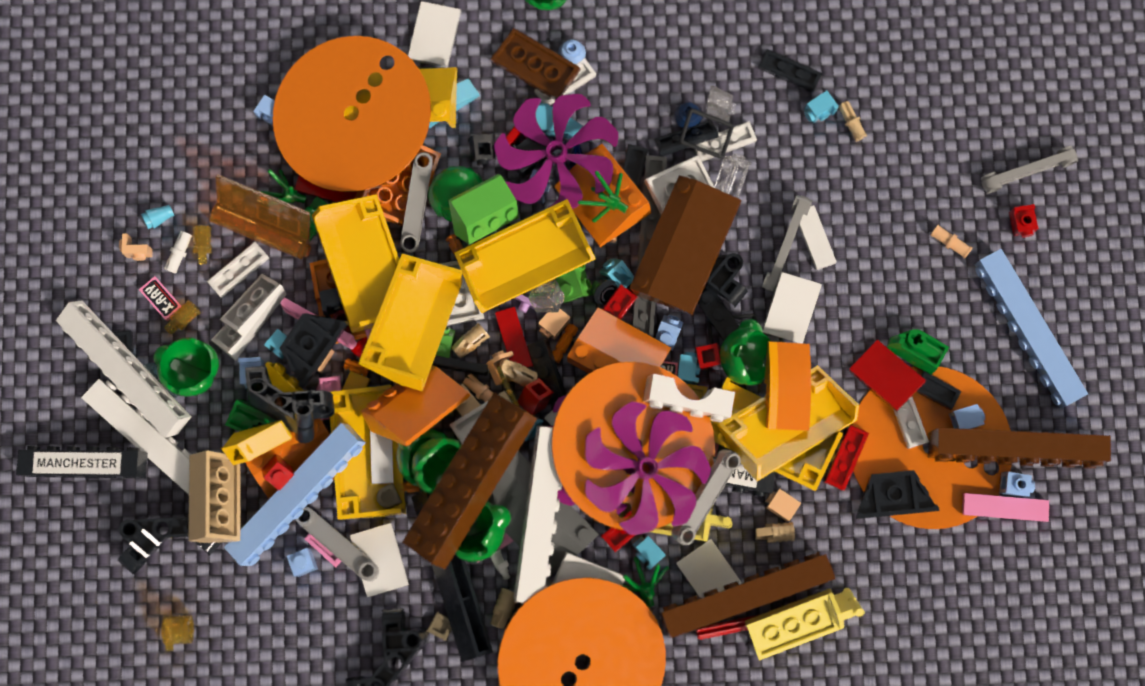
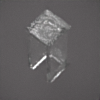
M737 153L724 157L715 188L727 193L737 166L729 194L739 198L749 166L752 163L745 160V156Z

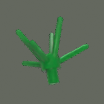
M269 169L268 173L284 188L283 193L256 191L258 195L280 197L262 202L266 205L284 202L278 209L280 211H283L289 203L294 204L295 201L304 203L306 199L305 195L298 194L297 190L289 186L282 169L279 170L282 180L272 170Z
M595 171V175L609 196L603 192L598 194L599 198L605 202L578 201L580 205L606 206L603 211L592 219L593 223L598 221L609 210L614 211L618 209L625 213L629 207L621 202L619 197L623 174L619 173L614 194L600 173ZM591 187L593 192H595V187Z
M635 556L634 562L641 585L638 586L627 575H623V579L631 586L623 584L622 587L639 593L640 598L645 600L647 607L654 606V587L665 575L669 567L665 566L658 575L660 565L657 564L649 583L645 581L638 557Z

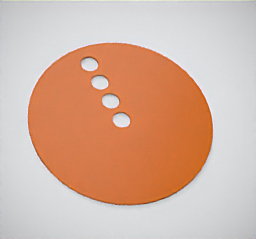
M347 36L322 43L304 54L290 68L278 89L273 108V130L279 150L297 174L319 187L333 191L355 192L381 185L402 172L415 158L424 143L431 118V101L428 86L413 60L398 47L386 41L366 36ZM384 56H391L394 59V66L389 70H384L380 67V60ZM375 72L380 73L383 78L382 83L377 87L370 86L368 83V77ZM362 89L368 90L371 94L370 100L364 104L356 100V94ZM355 106L358 108L359 115L355 120H347L345 118L344 111L347 107Z
M642 362L614 363L599 368L585 376L571 389L561 404L552 434L554 465L566 493L591 518L620 530L623 529L619 524L633 518L639 508L643 479H637L634 484V494L629 497L626 496L623 501L631 506L632 511L629 517L621 518L618 516L616 509L611 512H604L596 507L586 497V480H590L601 488H606L622 482L631 475L627 474L624 469L599 470L591 467L585 457L586 436L599 427L601 429L602 443L607 449L616 455L637 461V457L628 450L616 435L612 427V418L618 410L630 402L645 404L646 409L636 419V432L638 439L642 443L645 457H648L652 423L660 412L670 411L668 407L662 406L661 409L650 407V403L643 402L647 377L652 374L674 378L678 391L684 397L690 400H700L696 393L678 376L659 366ZM683 411V413H678L689 419L693 432L676 431L672 433L663 443L655 460L658 463L679 449L687 446H697L704 452L710 468H712L714 464L712 456L715 457V439L709 416L703 415L702 418L690 416V412ZM643 463L642 470L646 474L649 473L650 468L648 464ZM673 467L658 469L657 472L658 475L687 487L694 495L702 484L697 474L690 469ZM650 478L649 483L658 512L659 521L656 527L658 528L672 522L675 509L665 490L653 478Z
M911 367L921 376L923 372L921 369L917 367ZM938 367L932 374V376L961 391L952 410L917 392L912 396L927 438L928 433L937 428H953L949 413L978 404L979 408H982L985 414V424L973 429L1011 431L1002 408L991 393L976 380L956 370ZM872 390L866 394L859 404L857 421L851 424L869 433L853 470L863 492H865L869 477L872 474L914 470L920 478L921 484L928 490L929 496L935 505H938L939 511L890 516L906 525L924 529H944L971 521L977 516L962 515L963 494L999 496L1001 473L1010 472L1012 463L1011 465H999L997 474L988 475L984 471V464H978L975 468H968L964 463H956V460L935 462V458H928V454L923 449V444L907 449L893 408Z
M598 578L564 580L552 584L533 595L519 608L511 619L499 649L500 686H563L561 676L565 672L571 671L577 677L576 683L573 686H661L666 665L665 643L659 624L651 610L637 595L619 584ZM581 654H585L590 658V665L585 670H579L575 666V659Z

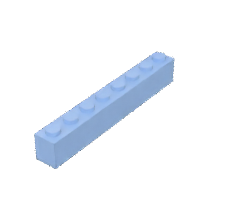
M999 249L979 260L975 264L977 275L985 281L989 295L994 296L999 312L1005 315L1008 320L1009 329L1013 333L1015 332L1019 338L1018 343L1022 350H1026L1030 357L1029 362L1031 366L1037 369L1041 375L1040 380L1051 392V399L1054 404L1061 409L1088 395V392L1003 250Z
M341 423L294 472V476L280 491L277 490L240 530V541L228 542L224 547L240 566L254 565L260 559L259 555L264 550H268L275 543L274 539L288 530L291 521L299 518L304 512L303 509L318 498V493L333 482L332 478L347 467V462L362 451V446L366 442L350 425Z

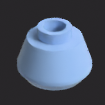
M567 40L559 47L558 54L577 64L585 58L586 50L579 41Z

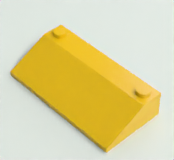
M457 68L419 69L426 81L430 94V122L445 121L448 122L451 128H456ZM377 72L370 74L368 77V83L373 87L379 86L383 80L382 75ZM362 89L356 94V100L361 104L367 103L371 98L370 92L366 89ZM349 106L344 111V116L347 120H355L359 115V110L355 106Z
M377 194L319 206L312 214L352 333L373 328L399 262V257Z
M568 199L454 253L471 296L481 313L596 259Z
M402 253L359 364L402 386L423 391L463 283L462 270Z
M817 365L811 369L809 431L766 428V396L735 413L731 418L718 423V428L733 452L739 455L742 466L758 481L857 421L859 404Z
M728 377L721 387L723 390L735 392L731 416L762 398L731 383V379ZM711 421L715 443L733 451L718 428V423L720 422ZM837 432L774 472L816 491L843 433Z
M392 385L331 392L335 413L330 417L331 433L341 423L348 424L366 442L362 446V451L347 462V467L334 476L338 520L406 514L404 490H401L404 489V486L400 485L404 482L397 465L398 443L392 441L393 484L402 503L393 508L386 509L377 502L378 491L391 483L372 484L370 429L361 413L369 402L379 398L385 390L392 388Z

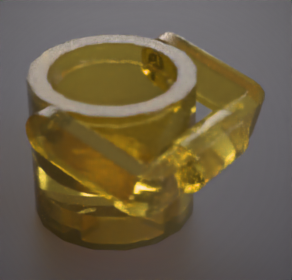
M164 613L162 640L165 645V651H174L173 644H191L194 639L192 615L172 616V613Z

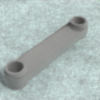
M1068 146L1057 151L1056 155L998 175L996 172L989 173L980 178L982 187L986 194L1001 189L1004 184L1059 165H1062L1063 168L1078 162L1077 153L1072 146Z
M425 152L417 154L413 163L400 241L402 250L407 253L415 252L420 242L433 163L432 157ZM420 157H426L429 160V165L420 167L417 160ZM405 239H414L416 242L413 249H406L404 247Z
M797 195L791 210L795 212L772 273L767 272L762 288H765L767 291L775 292L780 273L784 267L803 214L807 216L813 200L808 197Z
M724 449L718 453L707 482L701 484L695 494L696 507L689 521L672 528V537L680 544L689 545L694 541L695 534L734 470L740 465L741 459L736 452Z
M309 507L303 509V514L309 512L310 518L306 522L302 521V515L297 518L296 521L300 526L363 580L371 582L378 577L379 568L371 559ZM368 566H372L374 569L373 574L366 577L364 574L365 569Z

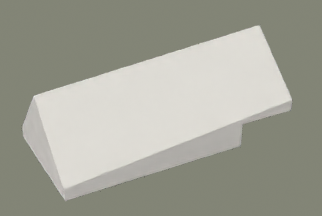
M261 274L222 316L220 320L225 325L211 341L236 361L286 296L283 286L266 275Z

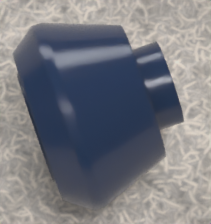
M685 102L676 108L674 118L681 128L684 127L690 109L701 111L696 104ZM693 113L688 127L699 124L702 116Z

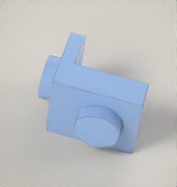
M664 315L655 339L671 347L673 351L683 322L674 315Z

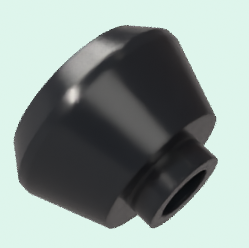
M599 278L595 280L591 286L594 301L599 305H605L618 287L616 282L611 279Z

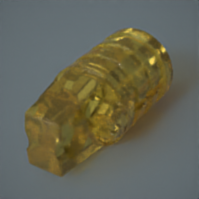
M194 226L192 227L194 237L193 253H198V264H207V253H212L211 227Z
M188 299L185 304L169 316L171 321L164 329L169 334H173L178 328L183 330L197 315L201 314V311Z

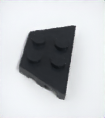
M308 313L301 315L280 346V350L288 360L291 371H294L301 389L307 386L348 326V321Z
M914 470L872 474L869 477L856 519L939 511V507L937 504L935 505L929 496L928 490L921 484L920 478Z

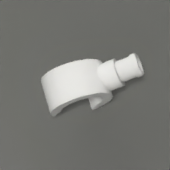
M499 549L491 556V560L495 568L503 576V579L507 580L510 578L507 568L509 565L507 560L504 561Z

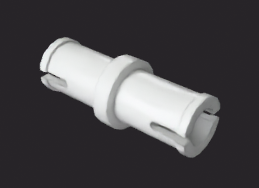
M183 231L179 232L174 247L170 248L171 254L163 269L175 274L177 273L182 258L186 257L187 253L185 251L193 237L192 235Z

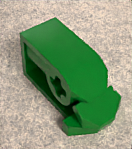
M918 329L892 336L887 342V348L895 355L930 375L938 369L949 349V346Z
M238 399L225 425L240 432L258 427L260 424L265 425L276 422V420L252 406L248 401Z

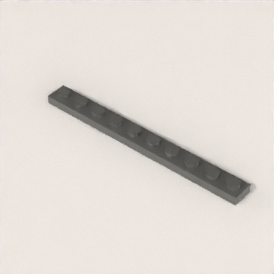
M646 155L644 180L666 170L667 157ZM645 182L643 195L649 201L651 214L641 220L637 270L661 217ZM638 297L634 302L633 327L653 337L656 302Z

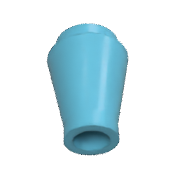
M168 204L145 210V213L141 214L148 229L152 227L155 229L174 216V213Z

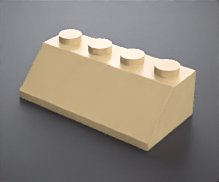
M203 451L189 455V541L203 543L240 541V464L232 465L224 453Z

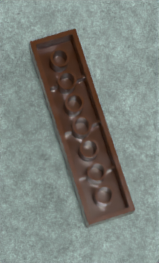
M494 392L402 543L431 564L446 569L537 418Z
M937 428L928 433V458H935V462H948V460L956 459V463H969V461L977 460V464H990V462L998 461L999 465H1011V463L1019 462L1020 466H1033V464L1041 463V467H1054V465L1062 464L1063 468H1075V466L1083 465L1084 469H1096V467H1103V463L1111 461V435Z
M819 552L804 556L805 561L803 562L797 559L783 564L784 569L780 570L779 566L763 571L764 576L759 577L758 574L743 578L744 583L739 584L738 581L723 586L724 590L718 592L717 588L704 592L703 598L698 599L697 596L684 599L683 605L677 606V603L662 607L664 612L659 614L667 637L679 636L836 579L827 554L820 555Z

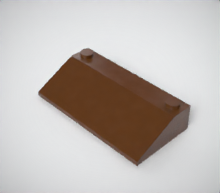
M679 175L629 289L638 297L693 315L741 204V199L698 180Z

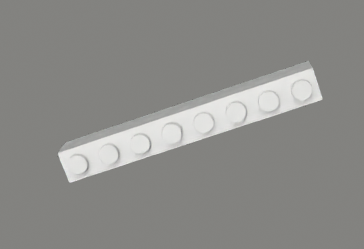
M83 301L69 302L56 320L62 327V330L71 336L75 344L84 350L89 359L98 365L102 373L111 379L116 388L125 394L130 403L138 408L143 417L152 423L160 435L165 438L178 435L191 418L189 413Z
M98 379L81 398L135 447H139L141 452L148 453L147 457L189 494V455L192 454L185 448L183 451L176 446L178 442L172 436L165 438L160 435L152 423L143 417L138 408L135 409L130 405L131 403L125 394L120 396L115 391L117 388L109 380L104 382Z
M537 426L514 590V600L516 602L525 603L533 595L548 587L545 586L546 577L550 576L551 571L548 559L549 555L552 556L554 548L551 537L552 534H555L557 522L554 521L555 512H558L560 500L557 499V493L562 488L552 454L553 427Z

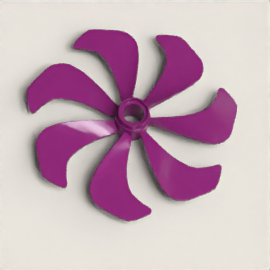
M582 94L563 95L558 97L553 104L552 114L556 141L551 142L539 127L536 119V111L541 103V98L528 99L516 112L514 125L526 137L546 146V150L525 151L513 148L508 143L504 133L498 137L494 144L498 162L501 167L507 170L520 169L548 157L539 171L525 183L515 184L506 181L515 199L526 204L537 202L546 189L552 166L556 164L561 189L558 200L549 207L568 199L572 209L576 208L579 205L578 201L582 200L583 194L577 181L563 164L566 160L580 165L595 178L596 194L603 192L605 188L595 175V171L600 173L610 187L613 174V164L610 159L597 155L568 154L567 149L595 139H603L613 147H616L619 138L616 128L606 118L594 117L564 145L562 139L570 117L576 110L589 107L591 103ZM555 150H562L559 156H552Z
M639 402L626 404L612 418V427L616 435L637 457V461L621 457L607 449L602 443L601 429L599 427L586 436L585 457L591 467L599 470L633 468L634 474L627 479L606 488H601L590 480H586V497L600 510L611 512L617 509L637 479H643L641 502L635 516L619 524L630 535L653 531L658 525V512L649 483L650 478H653L665 490L674 505L675 511L671 523L672 526L687 523L696 507L694 493L687 487L658 475V469L673 467L690 469L697 474L702 484L707 482L711 473V468L704 452L697 446H687L679 449L658 463L655 460L663 443L672 433L676 431L693 432L692 425L686 416L671 411L660 412L655 417L650 431L648 457H645L637 437L636 419L646 409V405ZM643 463L648 464L650 468L648 474L642 470Z

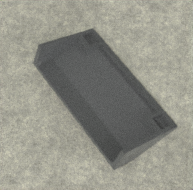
M517 451L487 501L493 505L505 506L510 511L511 521L505 528V532L520 547L532 465ZM562 503L559 504V510L554 515V521L557 522L555 534H552L551 537L554 548L552 556L549 555L548 564L551 565L550 576L559 570L566 552L573 555L579 554L599 535L572 506Z

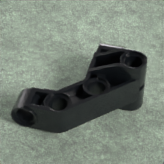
M737 253L718 255L706 285L716 294L730 302L735 308L748 292L742 284L733 279L742 268L743 259ZM728 260L734 263V269L728 266Z
M265 366L245 367L249 403L276 421L282 420L286 428L295 433V439L298 442L309 443L313 440L314 419L329 418L335 413L334 398L331 392L323 390L282 392L268 383L267 368Z
M189 517L124 520L119 526V533L131 546L120 555L117 561L134 575L168 538L189 537ZM162 522L167 523L169 527L165 534L158 532V525ZM131 524H134L136 527L133 535L128 533V528ZM196 542L209 556L222 543Z
M404 608L381 610L384 662L372 676L346 678V686H373L374 681L379 682L381 686H392L420 650L429 642L430 634L427 632V629L424 627L406 628ZM414 634L418 637V643L414 640ZM394 657L400 659V668L394 667L392 663Z

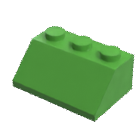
M500 174L448 200L454 234L469 245L519 218L517 201Z

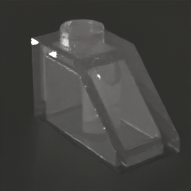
M710 86L705 113L729 121L730 116L735 114L736 103L732 102L733 95L715 86Z
M553 279L532 289L528 299L535 312H559L565 296L557 281Z

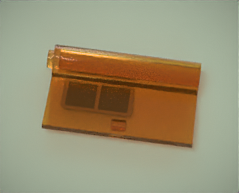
M217 174V203L211 211L210 222L302 260L304 257H308L311 251V246L309 245L310 212Z

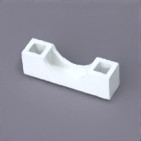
M652 374L647 377L643 402L650 403L649 406L661 409L664 406L670 408L671 412L683 413V411L690 412V416L702 418L704 415L709 416L711 421L723 422V420L731 418L735 392L713 388L708 390L700 400H690L678 391L674 378Z

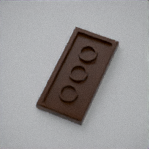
M515 28L511 30L491 58L492 63L554 100L563 96L581 71V68Z

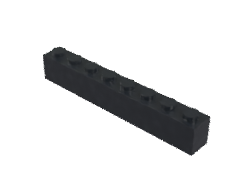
M423 491L411 497L417 516L430 497V494ZM454 554L446 569L432 564L461 662L493 653L465 560L460 559Z

